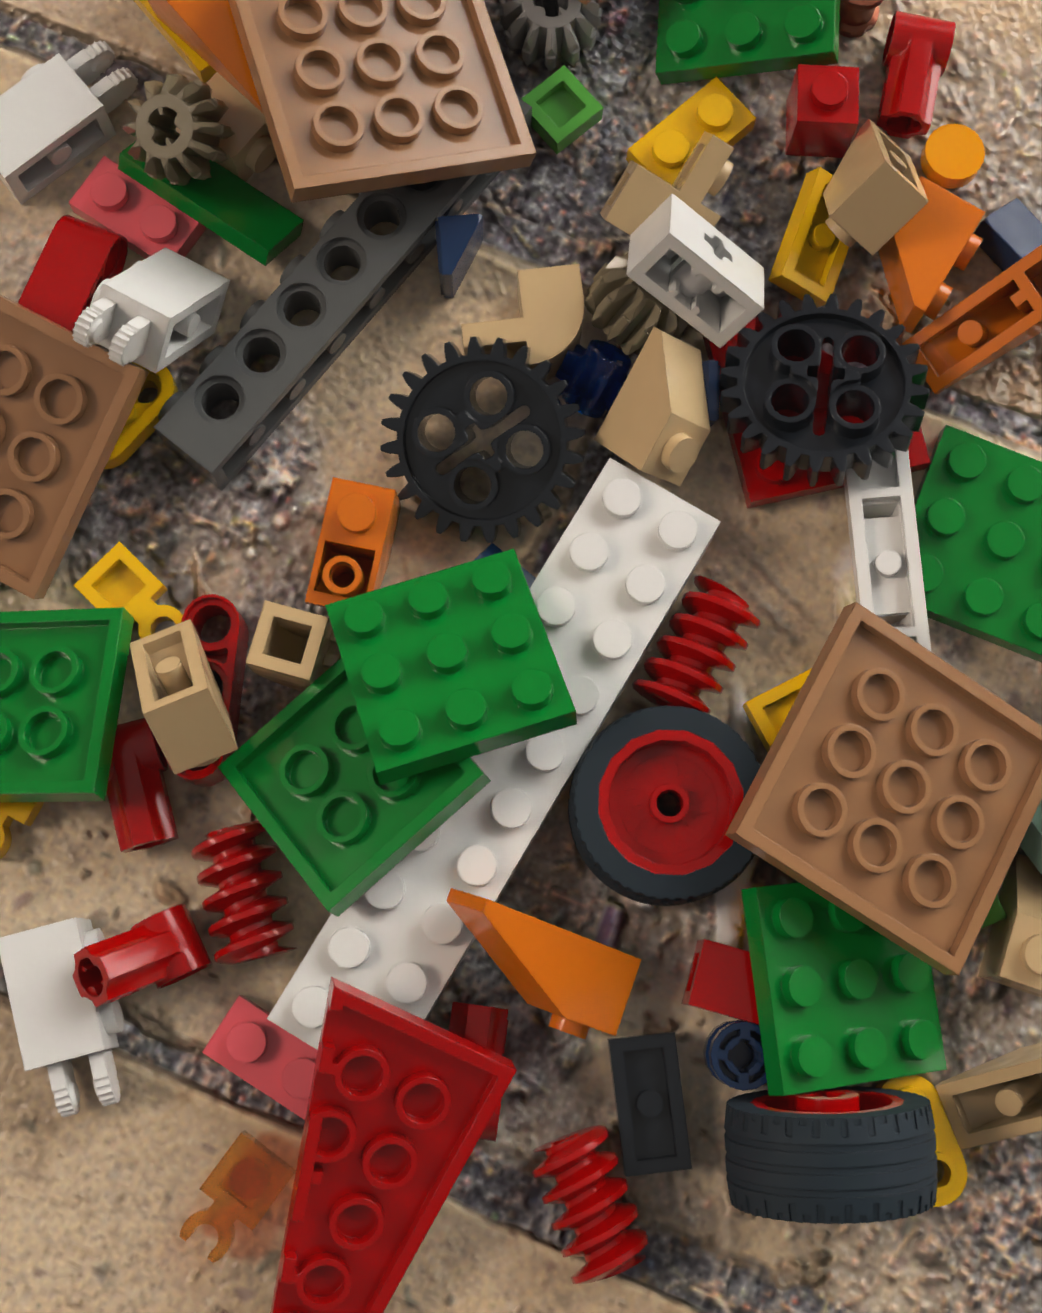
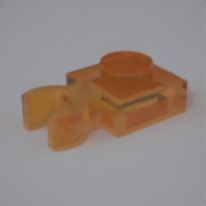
M244 1130L199 1188L214 1200L213 1204L192 1214L184 1222L179 1237L186 1241L196 1232L199 1225L209 1224L213 1226L218 1233V1243L211 1250L207 1258L212 1263L218 1261L233 1245L235 1222L240 1220L253 1231L295 1175L296 1170Z

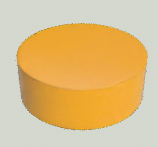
M943 125L934 130L927 139L921 152V168L925 176L940 187L947 189L963 187L974 179L984 162V144L979 135L965 125Z

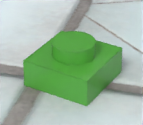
M565 65L521 98L532 107L531 127L556 154L560 153L602 120L603 106Z

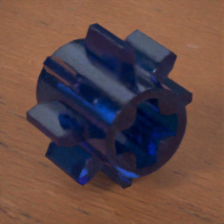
M591 340L587 348L577 344L573 351L568 350L555 374V377L558 379L568 380L570 383L565 392L562 393L563 400L566 404L580 403L581 409L577 412L592 418L602 417L606 409L610 410L627 378L625 374L631 366V360L622 350L602 340Z

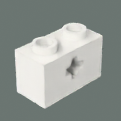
M673 193L630 235L626 275L719 348L724 346L764 310V267Z

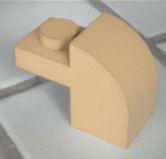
M704 131L672 185L631 160L602 208L601 216L607 222L631 235L673 193L714 227L721 216L701 202L707 193L715 196L724 186L734 166L728 160L734 147L715 135Z
M579 264L517 270V298L520 318L461 324L464 356L468 354L470 337L476 336L480 338L485 354H490L496 339L502 338L506 339L508 358L512 359L523 345L531 348L528 367L534 369L538 364L549 360L553 364L545 380L547 381L558 375L574 358L581 339L584 296Z
M265 600L246 664L254 673L268 680L303 692L341 658L329 617Z

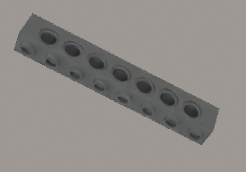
M517 96L531 136L532 107ZM501 171L434 181L436 184L432 188L423 191L415 190L406 185L360 192L357 199L345 212L338 210L332 214L320 232V240L306 256L301 254L291 260L281 275L278 288L266 301L258 300L246 311L240 322L239 332L225 347L219 345L206 356L199 369L200 376L185 392L178 391L165 402L158 415L159 422L154 426L165 446L222 491L437 245L435 221H438V217L463 215ZM380 222H391L398 226L394 232L388 235H376L370 232V229ZM348 265L359 269L358 273L349 280L339 281L330 277L331 273L341 266ZM303 310H313L320 314L317 320L308 326H296L290 323L293 316ZM270 354L280 358L278 364L268 372L258 373L250 370L252 363L262 355ZM234 400L239 402L238 409L232 416L226 419L210 417L211 410L220 401Z

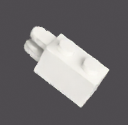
M94 41L93 44L88 45L86 49H82L67 61L59 53L47 62L31 67L17 84L0 95V180L21 205L116 135L108 114L121 105L125 99H128L130 95H133V92L137 90L138 79L128 67L126 69L122 67L121 69L117 68L114 72L112 71L109 76H105L90 88L87 87L99 78L101 73H105L107 69H110L111 64L114 63L113 60L116 58L114 56L115 52L105 41Z
M165 247L148 258L135 262L132 267L111 279L107 278L100 283L92 297L90 307L82 310L81 315L78 316L72 334L73 340L87 348L98 343L109 349L108 359L124 367L129 362H134L156 374L215 333L230 280Z
M76 917L0 937V958L24 1070L29 1071L47 1067L58 1113L63 1118L78 1114L80 1107V1093L71 1061L73 1059L88 1056L95 1093L102 1105L108 1106L119 1103L121 1096L112 1053L113 1048L119 1047L116 1033L122 1032L124 1029L123 1014L119 1000L96 1008L91 1000L81 997L72 976L75 970L74 954L86 946L105 940V937L100 928L93 929L91 919Z

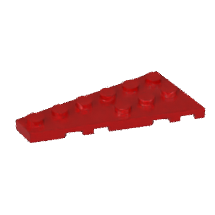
M331 976L270 1313L384 1312L517 1070L512 1060Z

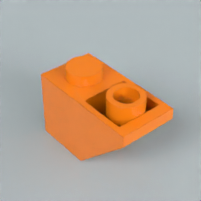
M920 176L919 179L929 202L878 250L899 324H902L905 327V331L910 334L923 315L935 320L953 290V287L943 281L953 266L961 271L965 270L983 238L973 232L985 211L923 176Z
M333 477L306 593V604L326 608L325 605L380 589L389 564L401 510V503L396 490Z

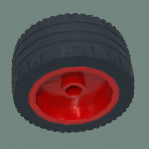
M682 706L650 707L629 713L617 719L603 729L589 744L576 767L568 797V817L571 834L580 856L592 873L606 886L626 898L655 906L683 905L701 900L721 891L744 872L756 855L725 835L760 769V764L755 758L756 756L748 744L729 725L724 724L721 720L708 713ZM667 793L674 796L679 803L673 810L679 813L675 816L663 815L657 808V799L661 800Z
M843 1086L788 1096H769L768 1090H760L737 1095L726 1103L724 1129L726 1130L724 1141L727 1152L725 1155L726 1179L731 1204L740 1211L762 1218L788 1222L857 1224L903 1219L924 1213V1211H928L935 1206L938 1182L936 1174L935 1124L930 1100L922 1095L893 1089Z

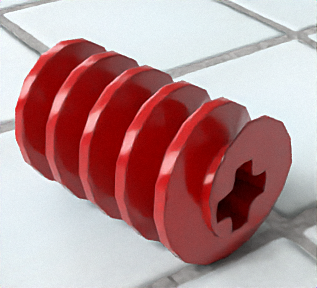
M698 575L694 577V584L699 592L689 591L681 599L682 606L688 614L676 613L669 620V627L676 636L663 635L656 642L657 649L664 658L650 657L644 663V670L653 681L637 679L633 682L632 687L642 697L656 706H682L710 714L711 710L701 700L699 694L701 691L716 694L722 693L724 688L711 673L714 669L734 672L736 666L724 653L726 647L746 651L749 645L736 631L738 626L758 629L761 622L749 610L747 602L732 590L712 579Z
M259 821L242 823L210 832L204 836L208 839L195 846L191 851L192 858L195 861L213 863L212 866L199 873L197 876L198 884L219 889V891L202 902L203 909L206 912L224 914L223 918L208 928L209 936L230 939L229 944L213 955L216 963L241 964L297 949L296 947L279 946L278 943L280 938L295 928L293 922L273 920L272 914L288 904L289 901L287 896L267 894L266 888L283 878L282 871L262 869L261 862L275 854L277 848L276 845L256 843L255 837L265 831V828Z
M602 1125L590 1126L572 1132L533 1150L534 1152H545L547 1159L532 1171L534 1178H555L557 1183L542 1197L543 1204H565L567 1210L551 1224L553 1231L574 1230L576 1238L561 1250L563 1257H584L586 1264L571 1277L573 1284L592 1283L615 1276L639 1264L646 1258V1255H637L648 1244L646 1231L642 1229H625L638 1217L637 1206L632 1203H615L628 1190L627 1180L623 1177H605L618 1164L617 1153L613 1151H595L609 1135L607 1127Z

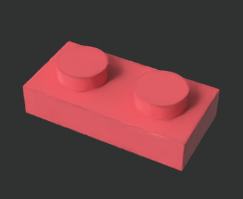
M103 156L68 202L73 212L93 225L127 238L128 248L145 259L165 247L186 257L204 233L206 227L120 171L117 163Z
M239 995L202 1053L305 1120L318 1050L267 1019L270 1014L268 1011L245 996Z

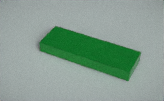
M134 143L120 152L118 166L120 171L264 266H267L301 235L303 219L215 161L209 160L212 178L203 181L192 177L190 183L186 186L170 184L167 178L159 180L148 176L144 172L145 162L134 160L128 154Z

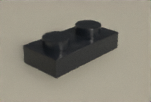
M675 1032L607 1039L625 1177L692 1169Z

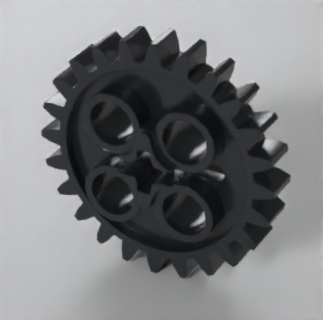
M805 294L802 308L798 311H794L785 300H781L778 304L777 319H773L761 311L756 316L755 331L744 327L738 332L737 346H728L725 368H721L720 389L723 391H721L720 412L729 413L727 420L728 434L743 432L740 451L743 454L758 448L762 449L759 466L761 469L764 470L778 460L784 463L783 480L789 481L794 476L798 468L807 470L809 486L813 487L817 484L821 472H830L836 486H842L846 469L852 468L862 480H866L869 478L872 460L886 469L889 468L893 461L895 449L906 452L909 449L913 432H919L925 413L923 409H925L930 391L929 388L924 387L928 372L927 365L916 364L920 349L918 343L901 345L905 327L902 324L885 330L882 328L886 311L880 309L869 318L861 315V299H856L847 311L839 309L836 294H830L825 308H817L810 294ZM828 343L833 347L827 393L829 399L825 414L824 434L818 436L812 430L818 391L817 378L821 362L822 345ZM796 356L802 358L803 361H791L784 357ZM859 362L866 365L867 367L858 368L851 366L848 363ZM789 409L800 415L787 417L780 415L777 411ZM854 416L860 418L864 422L850 423L846 422L841 417Z
M476 336L470 337L468 354L465 356L461 354L454 342L444 343L446 362L441 364L431 354L425 353L421 356L423 366L427 372L424 377L410 371H405L402 374L405 382L412 389L409 396L393 393L388 398L402 411L400 417L385 418L381 421L383 426L397 432V440L381 445L380 450L389 454H398L400 461L385 472L386 476H405L408 484L398 494L399 500H405L417 495L422 501L414 517L419 520L433 511L438 513L436 532L439 534L445 532L453 522L460 523L459 533L461 541L467 542L473 535L476 526H481L486 542L493 543L498 534V525L504 524L513 539L521 535L520 517L525 516L530 523L539 527L544 523L538 505L544 503L548 507L558 510L563 503L553 490L555 486L573 488L577 483L570 474L564 471L565 464L582 463L585 457L579 452L569 449V441L586 435V430L568 426L566 419L581 409L580 403L561 404L558 397L565 392L570 383L568 380H562L551 385L548 384L545 379L553 364L549 360L543 361L534 369L528 367L531 348L523 345L511 359L507 357L506 339L502 338L496 339L490 354H485L483 344L480 338ZM490 377L498 379L507 391L505 407L497 414L484 412L476 401L478 385ZM521 406L529 407L530 415L491 442L492 449L495 452L492 456L483 450L472 454L445 475L437 471L439 463L474 441L476 435L472 428L475 425L481 430L492 428ZM436 414L446 416L452 421L455 428L453 443L445 450L433 447L425 435V427L428 420ZM520 431L533 432L541 439L543 455L541 460L534 466L519 464L511 453L512 440ZM468 467L480 468L489 476L491 491L489 496L483 501L469 499L460 487L462 473Z

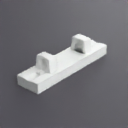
M895 449L892 464L887 469L872 460L869 478L866 480H862L852 468L846 469L844 490L856 602L878 617L906 615L901 621L890 625L931 651L909 451L903 452Z

